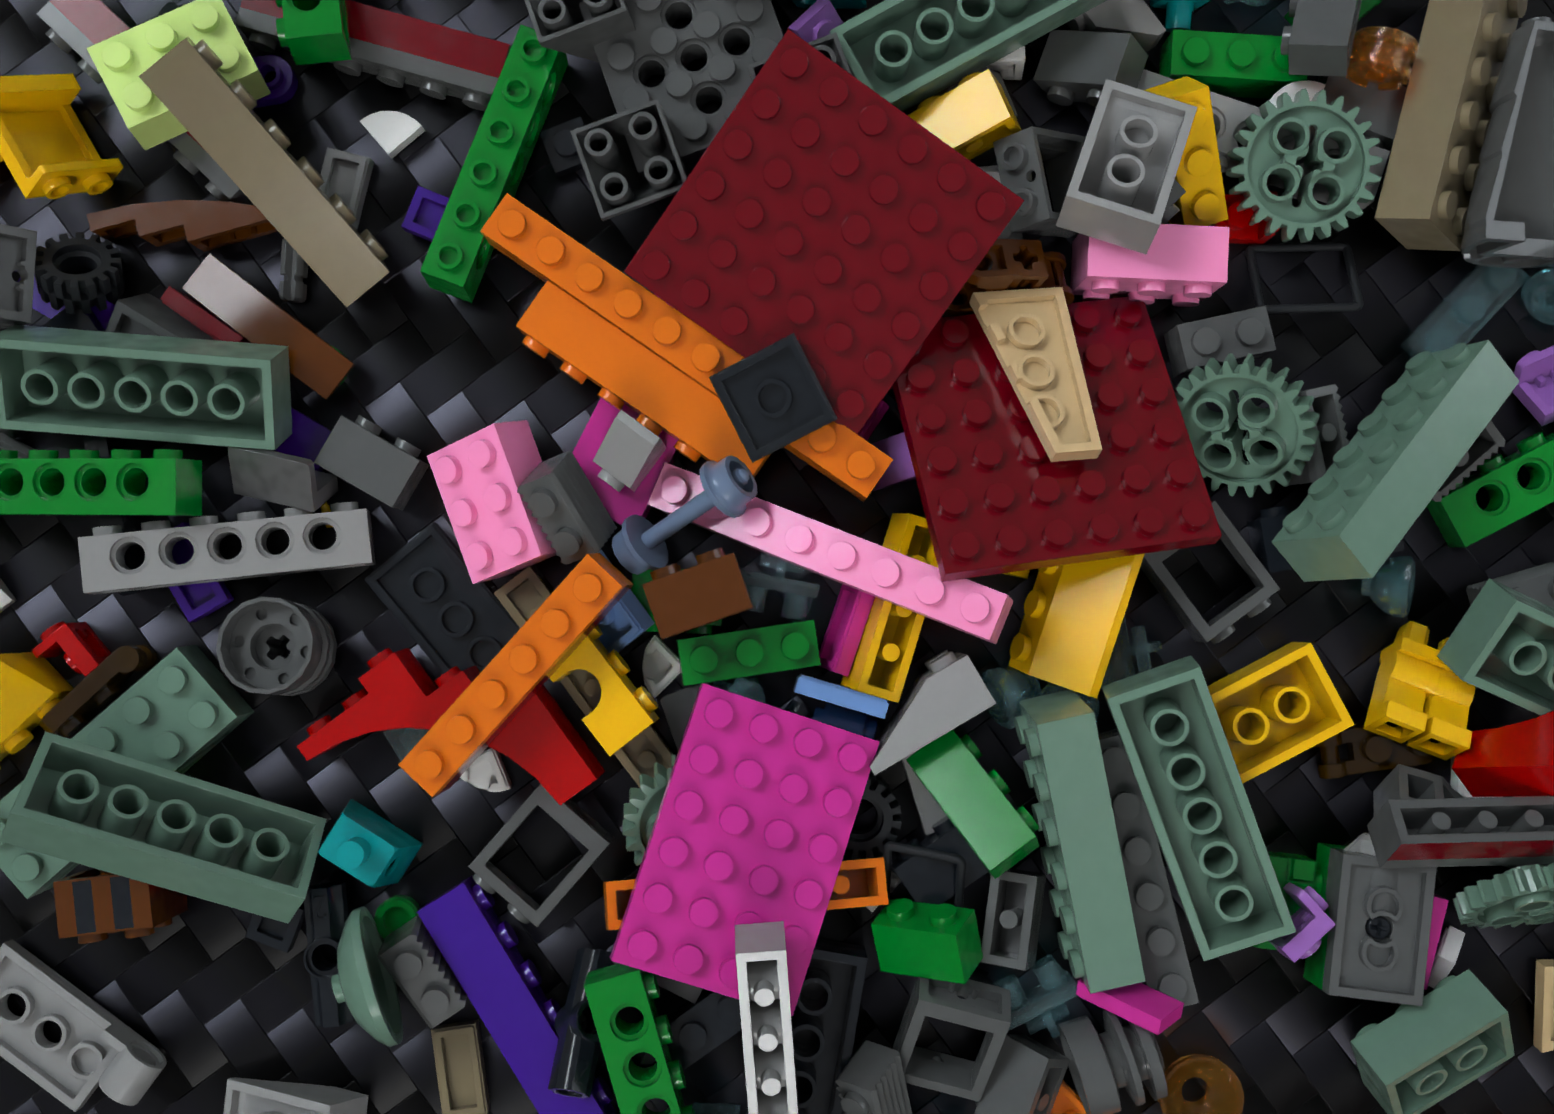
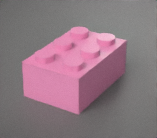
M1160 224L1147 254L1079 233L1072 242L1070 288L1073 291V295H1083L1082 300L1085 302L1110 299V297H1129V300L1143 301L1145 305L1155 303V299H1170L1173 306H1198L1200 301L1211 297L1212 293L1227 283L1230 227Z
M527 420L493 423L427 455L472 584L508 576L556 555V550L551 547L552 542L546 540L547 534L541 532L542 526L537 524L538 518L532 516V511L527 509L528 503L522 501L523 495L517 493L521 483L542 462Z

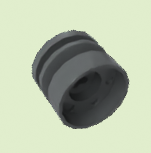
M262 596L242 602L227 615L218 631L216 646L220 668L232 684L250 693L297 696L310 692L326 680L333 668L337 652V641L333 627L322 613L297 602ZM283 641H289L286 646L290 651L288 657L283 656L285 650L280 646Z
M1105 1009L1103 1010L1105 1029L1103 1033L1098 1034L1094 1024L1087 1015L1057 1025L1064 1055L1070 1059L1068 1068L1086 1114H1115L1120 1112L1121 1102L1118 1089L1123 1087L1126 1088L1129 1096L1137 1106L1145 1104L1142 1081H1144L1145 1086L1155 1101L1167 1097L1168 1089L1164 1075V1061L1154 1033L1123 1018V1026H1121L1117 1016Z

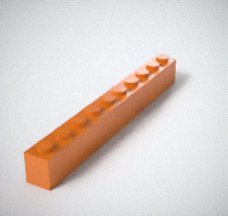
M506 193L480 230L491 246L545 283L548 280L717 397L718 395L709 377L745 359L704 328L508 193ZM834 421L784 446V448L862 502L866 500L893 461L891 457L855 432Z

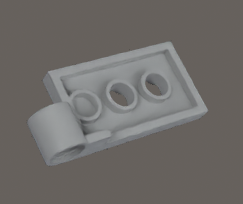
M11 939L2 944L0 947V1056L74 1112L85 1105L98 1086L109 1098L127 1106L138 1104L167 1064L163 1053L16 941ZM11 993L18 994L24 999L26 1009L23 1016L14 1015L9 1010L7 1001ZM46 1021H54L60 1026L62 1037L59 1043L50 1042L44 1036L43 1026Z

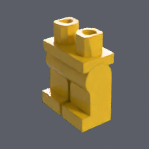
M1409 621L1398 629L1394 643L1381 651L1379 659L1381 664L1377 672L1363 729L1401 744L1408 741L1407 746L1446 761L1470 749L1472 731L1467 730L1469 708L1475 694V686L1462 681L1437 657L1449 637L1440 641L1438 649L1427 645L1430 633L1428 627L1414 621ZM1386 722H1391V723H1394V724H1396V725H1398V726L1393 727V726H1389V725H1387V724H1385V723H1386ZM1433 738L1440 741V743H1433L1429 739Z

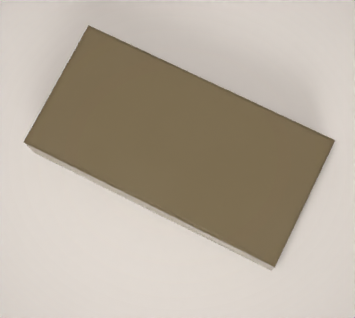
M479 1019L437 1025L432 1028L431 1035L442 1114H488L491 1106Z

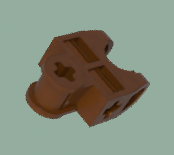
M997 239L959 291L963 304H950L943 316L975 314L969 303L973 292L1063 287L1066 303L1070 305L1074 301L1072 289L1066 285L1063 272L1066 268L1065 256L1059 252H1043L1041 240Z

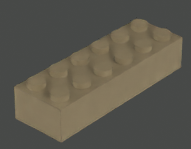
M1429 0L1419 39L1420 46L1415 55L1374 217L1406 249L1461 251L1468 206L1480 165L1479 155L1492 117L1489 113L1490 102L1511 35L1516 30L1519 18H1522L1526 13L1528 0Z
M189 37L185 38L139 77L347 308L389 273L383 261L388 257V254L368 229H365L361 234L352 225L357 220L354 213L336 193L329 198L322 191L320 186L325 182L312 164L304 156L296 161L286 148L291 145L290 139L271 118L263 123L252 109L257 106V101L238 80H235L230 85L217 69L223 65V62L202 39L195 45Z

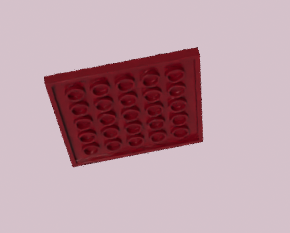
M788 29L624 272L744 358L795 333L838 417L834 422L844 425L858 434L1025 200Z
M1129 297L1077 302L1067 305L1102 445V451L1097 459L1051 462L976 315L968 314L941 317L892 386L942 582L1216 544L1221 538L1222 534L1143 301L1129 300Z

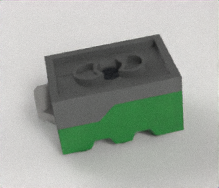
M1362 833L1348 846L1318 843L1316 854L1317 868L1321 870L1323 877L1320 896L1329 905L1324 912L1336 925L1321 938L1322 942L1317 951L1305 958L1303 978L1328 995L1422 1006L1437 867L1380 869L1369 833Z

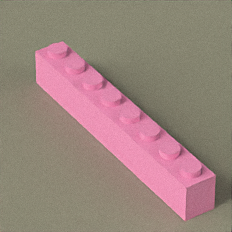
M665 462L648 505L670 515L704 491L700 475ZM757 497L746 504V510L740 517H729L715 506L691 522L693 525L995 645L1013 604V600L1009 595L968 579L942 582L939 568Z

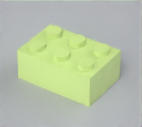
M222 0L192 1L87 48L127 128L144 150H148L187 132L186 128L139 77L185 38L189 37L195 45L202 39L223 62V65L217 70L230 85L235 80H238L255 100L271 94Z

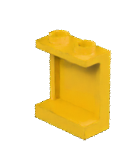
M73 73L0 76V154L25 199L36 197L58 199L68 194L87 192L89 195L101 194L112 187L113 180L123 169L119 158H100L70 104L81 90Z

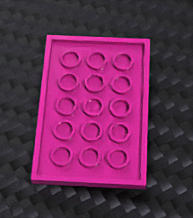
M701 683L610 956L611 961L739 1000L735 955V925L784 921L791 1016H793L871 771L869 766L875 758L880 742Z

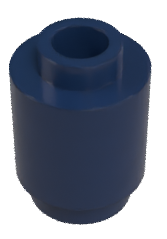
M826 702L824 708L816 707L813 715V720L875 740L879 718Z

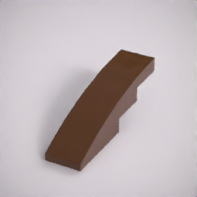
M172 200L139 203L86 214L91 232L111 242L137 234L156 247L187 239L189 243L203 252L278 232L256 206L228 201Z
M211 253L206 256L182 287L183 290L249 342L288 346L290 373L326 400L330 398L355 365Z

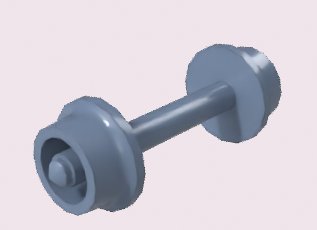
M732 455L718 462L714 460L707 461L700 468V480L704 491L655 525L636 514L625 518L622 523V529L612 538V548L620 564L630 573L636 575L642 574L649 569L653 571L660 569L668 563V550L665 540L716 506L717 509L732 518L743 515L746 510V504L755 498L758 493L755 478L747 466Z

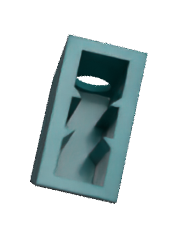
M350 799L322 843L318 853L364 884L376 888L398 883L423 843L359 802Z

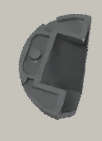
M1543 16L1522 22L1521 27L1512 33L1490 102L1489 113L1492 117L1479 155L1480 165L1468 206L1461 243V254H1464V260L1472 264L1497 268L1554 266V22H1552V18Z

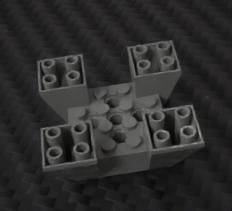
M524 0L541 47L599 62L617 114L570 132L602 221L677 194L688 177L687 171L694 169L783 37L771 0ZM681 18L691 19L690 24L683 29L672 28L673 24ZM836 32L808 42L851 74ZM736 44L749 46L748 50L741 55H731L728 53L730 48ZM702 59L707 61L706 65L699 71H689L686 69L689 63L694 60ZM651 76H665L662 83L658 86H645L646 81ZM715 100L722 103L720 109L715 113L706 114L701 112L703 105L709 101Z

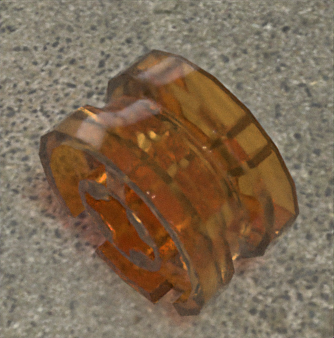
M1385 26L1361 28L1355 33L1346 78L1364 88L1367 87L1368 82L1379 84L1378 91L1401 89L1402 83L1404 85L1408 84L1412 71L1410 64L1415 61L1420 45L1413 36L1399 29Z

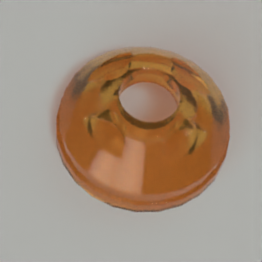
M1190 1054L1177 1059L1165 1070L1164 1075L1168 1096L1158 1100L1162 1114H1242L1244 1092L1241 1082L1235 1072L1224 1062L1205 1054ZM1193 1077L1203 1079L1206 1084V1093L1202 1099L1195 1102L1185 1100L1182 1096L1183 1084Z

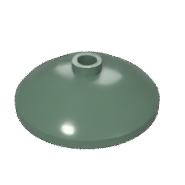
M360 907L352 910L345 922L337 947L338 974L331 977L332 989L339 1004L346 1002L351 1014L360 1027L378 1042L392 1047L401 1044L403 1040V1021L395 980L377 958L379 949L383 944V939L378 933L376 923L366 907Z

